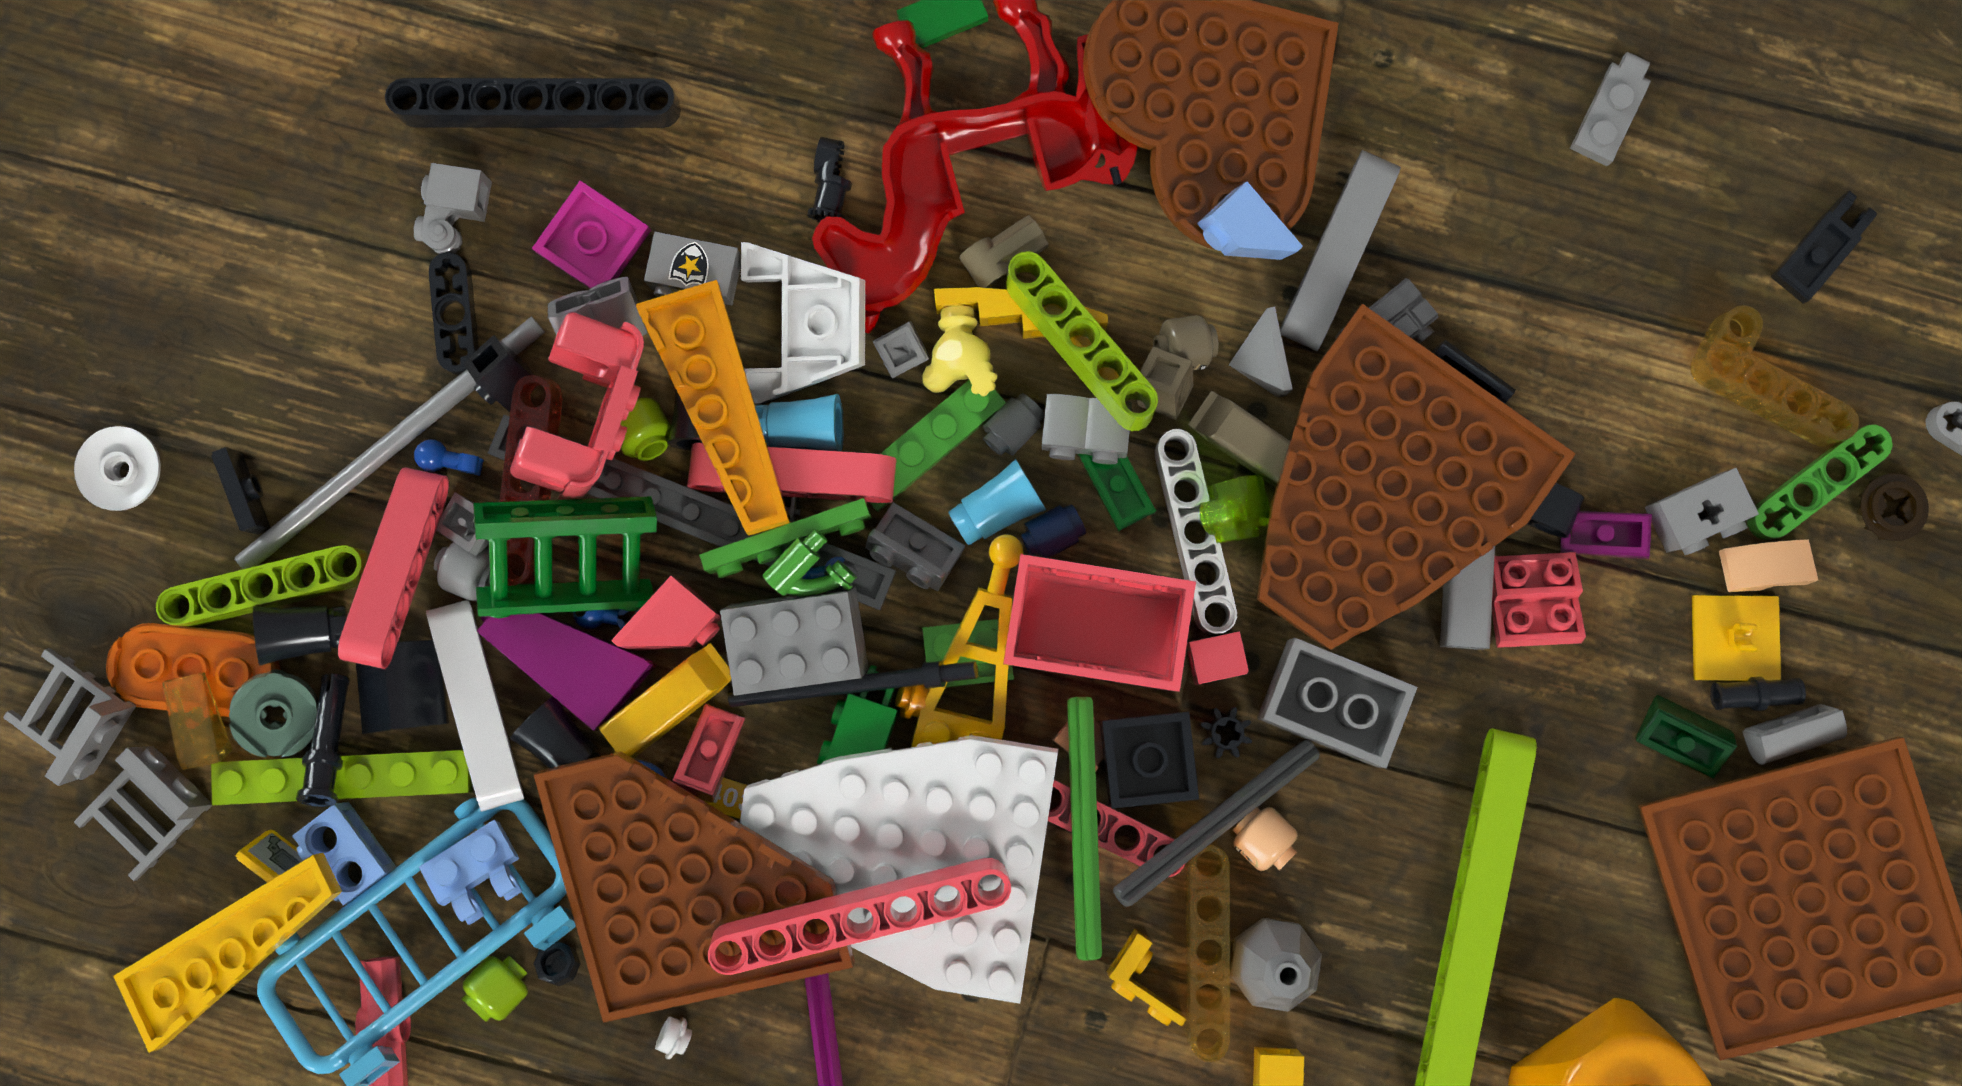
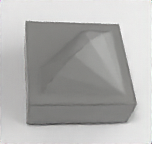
M911 321L873 341L892 378L930 359Z

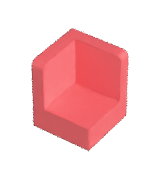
M1240 631L1187 643L1186 650L1194 685L1245 675L1249 671Z

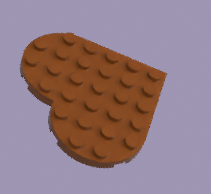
M1112 0L1097 17L1088 34L1083 57V71L1088 94L1099 115L1114 132L1136 146L1151 150L1150 174L1155 195L1165 215L1185 236L1202 246L1214 249L1204 239L1203 230L1197 223L1232 190L1245 182H1248L1288 229H1291L1300 219L1309 203L1314 185L1339 23L1252 0Z

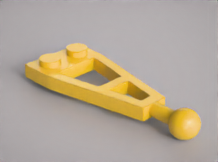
M1000 535L990 544L989 556L994 566L988 589L978 587L942 661L944 665L954 664L962 656L995 665L992 721L937 708L936 705L946 685L944 687L930 688L925 699L926 707L921 709L917 719L911 747H917L918 744L926 742L936 744L958 740V737L970 735L1002 740L1005 729L1008 665H1004L1003 662L1012 611V596L1006 595L1004 592L1010 569L1019 564L1020 554H1023L1021 542L1012 535ZM985 605L999 608L997 648L968 642Z

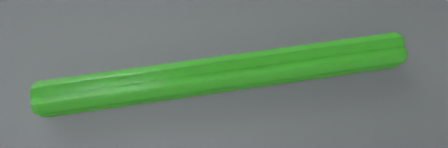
M1071 697L1067 701L1076 957L1080 960L1091 961L1100 959L1102 956L1093 700L1091 697Z

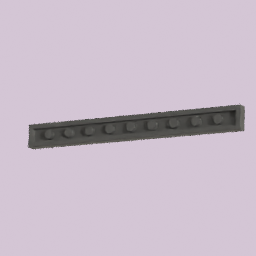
M503 415L488 454L512 464L519 441L523 439L526 427L539 428ZM615 458L612 461L606 459L599 479L587 493L597 498L652 496L657 522L719 547L757 535H747L732 505ZM825 543L817 551L820 559L811 568L825 566L831 558L843 557L845 560L844 564L857 577L852 582L853 587L856 586L858 602L881 611L896 570ZM776 560L763 564L770 567Z

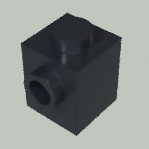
M495 335L487 340L463 363L476 382L474 389L490 405L497 401L509 412L519 403L528 399L533 390L541 384L527 363Z

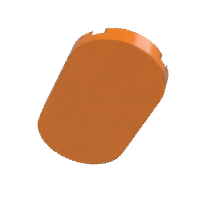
M157 623L139 624L129 629L130 631L113 643L106 661L107 678L111 686L115 687L117 693L121 695L119 697L125 702L130 701L140 708L229 717L231 700L243 683L258 674L267 673L275 669L280 670L279 661L259 666L253 634Z

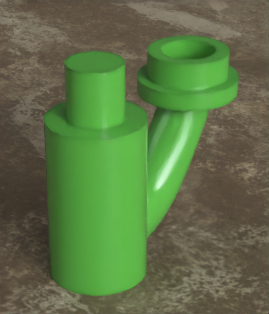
M816 529L805 540L797 537L762 575L765 581L781 595L790 594L798 597L821 594L841 586L846 590H850L853 587L852 582L857 577L844 563L837 560L833 565L829 564L825 568L829 575L813 579H802L808 570L820 559L817 551L827 542L824 535Z

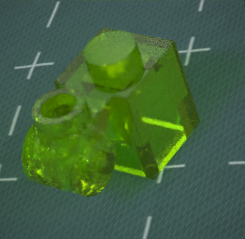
M1262 475L1241 476L1206 486L1210 501L1200 504L1199 515L1206 532L1209 535L1215 536L1216 544L1259 537V528L1268 526L1270 507Z

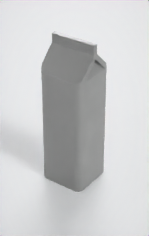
M1495 546L1443 585L1440 647L1474 650L1490 649Z

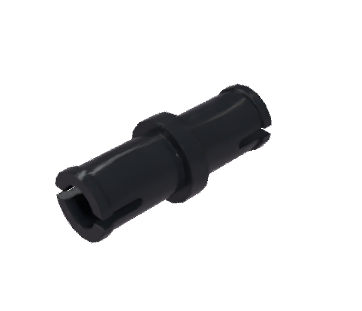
M1751 677L1747 682H1716L1712 684L1710 689L1711 703L1716 710L1750 707L1753 711H1764L1768 706L1802 705L1806 698L1805 685L1800 678L1765 680L1763 677Z

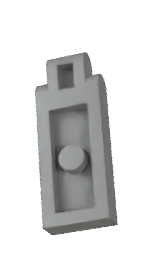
M1629 52L1625 53L1619 65L1612 62L1572 142L1571 150L1605 166L1613 162L1651 80L1644 77L1650 62Z

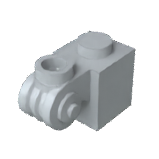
M431 163L430 173L425 175L422 181L421 196L426 208L424 216H418L415 220V240L426 243L438 254L445 252L455 254L461 248L462 236L453 227L454 222L459 218L485 222L492 181L481 170Z

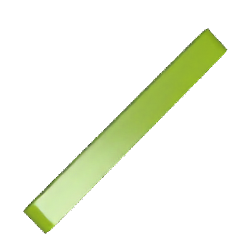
M1494 728L1489 729L1486 735L1415 1086H1470L1536 757L1537 743L1534 737Z

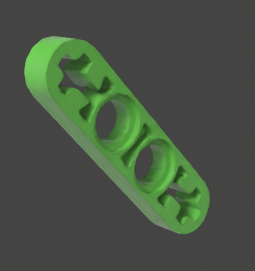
M1867 425L1850 432L1755 505L1759 514L1747 519L1748 528L1751 533L1762 540H1772L1788 534L1887 458L1893 447L1889 432L1878 425ZM1866 438H1874L1876 443L1872 446L1873 451L1860 454L1858 457L1851 454V452L1857 451L1865 445ZM1832 458L1840 460L1846 469L1845 477L1839 482L1832 480L1826 472L1827 463ZM1799 483L1807 485L1813 493L1812 502L1807 507L1800 506L1793 497L1794 488ZM1783 507L1789 511L1775 519L1773 522L1775 527H1764L1763 522L1767 519L1765 513H1773Z

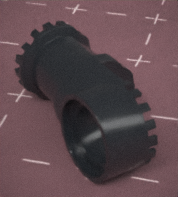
M825 137L819 139L814 161V174H816L814 182L818 187L813 208H809L807 213L808 218L817 220V222H820L827 216L845 219L842 215L846 192L851 190L852 182L839 176V168L842 165L838 164V161L843 162V158L839 157V155H844V151L840 150L845 147L844 141Z

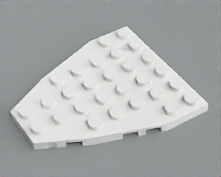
M970 735L958 737V740L936 744L926 742L918 744L917 747L899 750L889 748L839 756L823 761L822 764L801 771L797 769L784 773L781 777L772 780L765 779L746 786L743 795L740 823L834 880L837 895L982 858L999 860L1004 864L1011 882L1009 899L1003 905L851 944V947L935 990L1020 1004L1057 763V748ZM994 874L986 875L979 881L978 886L983 890L992 891L1000 885L1002 879ZM950 885L942 886L936 891L935 897L943 902L951 901L957 896L959 891ZM906 896L899 897L892 902L891 906L898 912H908L915 906V901ZM855 908L848 914V917L855 923H864L872 917V914L865 908Z

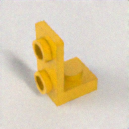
M1134 929L1106 971L1109 978L1114 980L1110 987L1131 1002L1135 996L1150 1005L1147 1012L1164 1025L1169 1026L1171 1021H1174L1178 1025L1183 1026L1187 1019L1181 1011L1131 978L1134 971L1140 975L1153 956V952L1149 950L1152 945L1150 938Z

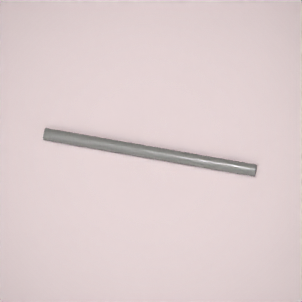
M531 316L501 341L518 355L542 336L545 331ZM466 369L236 555L235 560L242 569H247L260 565L473 392L476 382Z

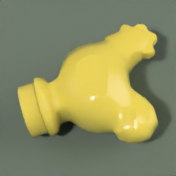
M964 305L945 307L941 310V320L938 322V326L945 333L933 348L932 362L926 366L922 375L923 384L930 391L939 393L944 392L957 380L969 379L972 384V393L985 397L990 391L995 389L996 385L994 382L998 376L996 373H993L988 344L972 333V330L977 326V320L974 318V309Z

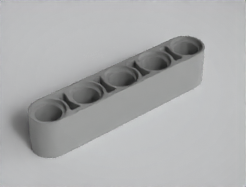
M1364 150L1361 151L1281 325L1280 332L1282 336L1318 351L1401 169L1400 166Z

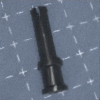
M328 674L321 677L311 749L302 758V765L306 767L303 787L297 791L296 800L305 805L328 807L337 803L338 795L334 793L337 771L341 770L343 766L342 756L338 754L346 696L350 683L348 677L340 674H331V681Z

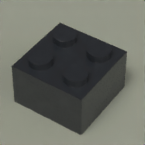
M1189 712L1099 721L1109 807L1113 809L1199 799Z

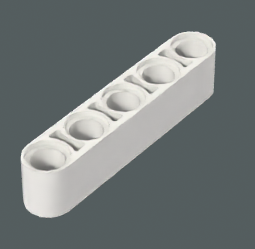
M1172 429L1167 431L1156 445V465L1184 580L1196 581L1192 606L1194 621L1203 633L1219 635L1234 626L1237 619V609L1195 440L1187 431ZM1178 441L1183 444L1186 449L1185 458L1180 461L1169 459L1164 452L1165 443ZM1180 481L1191 483L1196 490L1195 499L1191 502L1180 501L1174 493L1175 484ZM1197 522L1204 527L1206 531L1204 542L1194 544L1186 538L1184 528L1187 523ZM1208 563L1214 568L1216 578L1212 585H1203L1196 580L1194 570L1197 564ZM1209 604H1218L1224 609L1226 620L1221 627H1213L1207 623L1205 610Z
M465 600L426 611L481 812L523 800L524 794L481 638L477 632L478 628L470 601Z

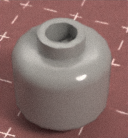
M454 542L448 548L443 547L438 552L434 561V570L437 571L439 586L454 595L476 601V587L490 586L489 548H485L475 556Z

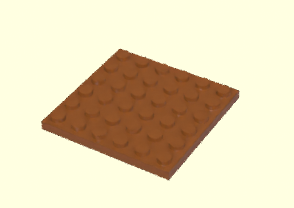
M1904 737L1890 738L1638 805L1714 1051L1720 1061L1962 1002V914Z

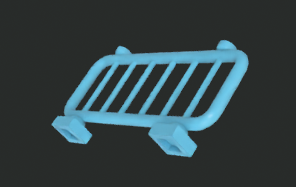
M471 798L463 802L454 811L459 821L303 938H300L296 932L275 950L279 956L262 970L257 984V995L266 1013L298 1062L304 1068L316 1074H329L350 1063L351 1066L339 1074L346 1086L371 1085L400 1062L391 1047H373L372 1044L532 923L533 926L524 934L533 947L544 951L576 927L571 910L561 905L556 909L553 907L567 893L550 832L527 801L523 799L483 812L480 810L477 798ZM509 810L517 816L552 865L556 878L547 890L538 897H535L513 864H510L509 868L523 891L521 893L529 903L501 925L475 888H472L471 891L484 912L485 916L483 917L493 931L464 952L412 877L420 871L419 866L458 843L475 829L478 830L485 826L484 823L498 812ZM403 883H406L457 957L429 980L425 977L376 905ZM368 910L372 913L420 984V987L392 1008L340 932ZM332 937L384 1013L355 1036L304 961L306 956ZM294 965L298 967L347 1041L328 1056L318 1055L277 995V980Z

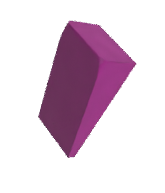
M1579 511L1572 527V538L1571 534H1569L1568 538H1561V553L1576 552V554L1649 559L1652 514Z

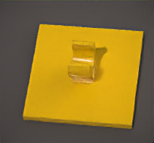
M1692 596L1694 680L1748 681L1751 677H1763L1765 680H1781L1779 596Z

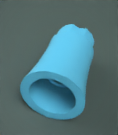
M839 394L816 399L770 402L769 405H755L767 446L842 451L844 428L843 409Z
M1015 459L993 479L961 499L962 503L958 504L948 513L965 542L970 545L982 537L987 539L998 531L1026 517L1042 512L1046 508Z

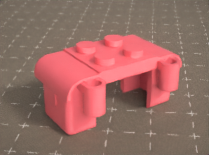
M575 312L568 313L565 316L548 360L583 374V380L605 387L607 390L588 446L533 427H526L523 439L519 441L510 467V472L515 478L561 493L558 500L582 499L599 479L606 459L612 461L615 453L619 452L627 427L620 424L622 420L625 421L627 419L629 411H633L641 387L634 385L638 373L636 369L644 348V340L641 332L634 325L623 322L620 329Z

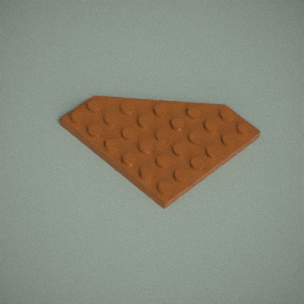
M622 751L540 770L534 774L603 1023L853 968L855 964L851 945L733 975H724L716 972L708 961V950L713 933L719 926L736 920L835 896L837 891L834 880ZM821 919L809 920L804 925L813 934H821L829 928L827 923ZM768 930L761 935L762 939L770 945H778L785 940L784 935L777 930ZM724 941L718 945L720 952L727 956H735L741 952L739 945L732 941Z

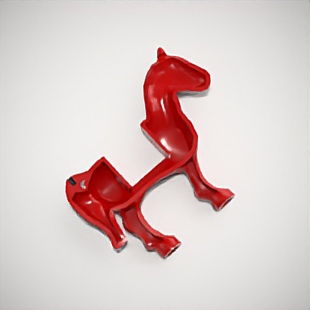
M993 0L999 18L1013 27L1026 47L1030 62V82L1027 90L1010 102L987 108L943 112L931 110L930 86L934 67L930 53L916 44V32L913 23L909 20L895 21L880 26L871 33L877 49L891 57L898 66L905 86L904 106L900 123L895 127L884 144L882 151V180L887 200L882 231L880 235L863 232L842 217L827 216L817 225L812 237L814 249L828 268L865 280V333H870L874 329L880 312L884 308L895 306L908 298L926 279L948 222L965 213L949 155L1027 135L1037 173L1045 191L1058 190L1076 184L1080 180L1117 185L1127 178L1134 165L1137 146L1119 136L1105 123L1088 94L1083 71L1084 49L1088 34L1077 38L1079 78L1076 96L1066 94L1064 90L1069 77V65L1054 44L1050 16L1038 10L1036 0ZM1100 155H1102L1105 159V165L1096 168L1095 166L1098 164Z

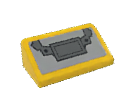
M272 829L262 833L235 855L238 861L266 882L271 881L303 861L297 852V847Z

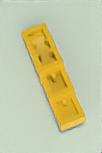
M982 287L934 289L937 314H941V310L948 306H969L974 311L978 310L980 326L1021 323L1023 339L1044 337L1005 289ZM1054 303L1043 307L1051 315H1059L1064 312L1062 307ZM1085 307L1106 331L1108 325L1107 314Z

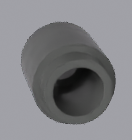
M1021 393L1016 399L1011 397L983 426L987 433L983 439L998 455L1002 456L1006 452L1013 456L1041 428L1040 422L1045 417V414L1027 395Z

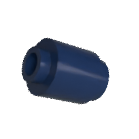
M1070 504L1064 508L1059 505L1024 523L1026 532L1021 534L1020 537L1030 556L1039 555L1042 558H1050L1079 543L1078 538L1087 533L1074 506Z

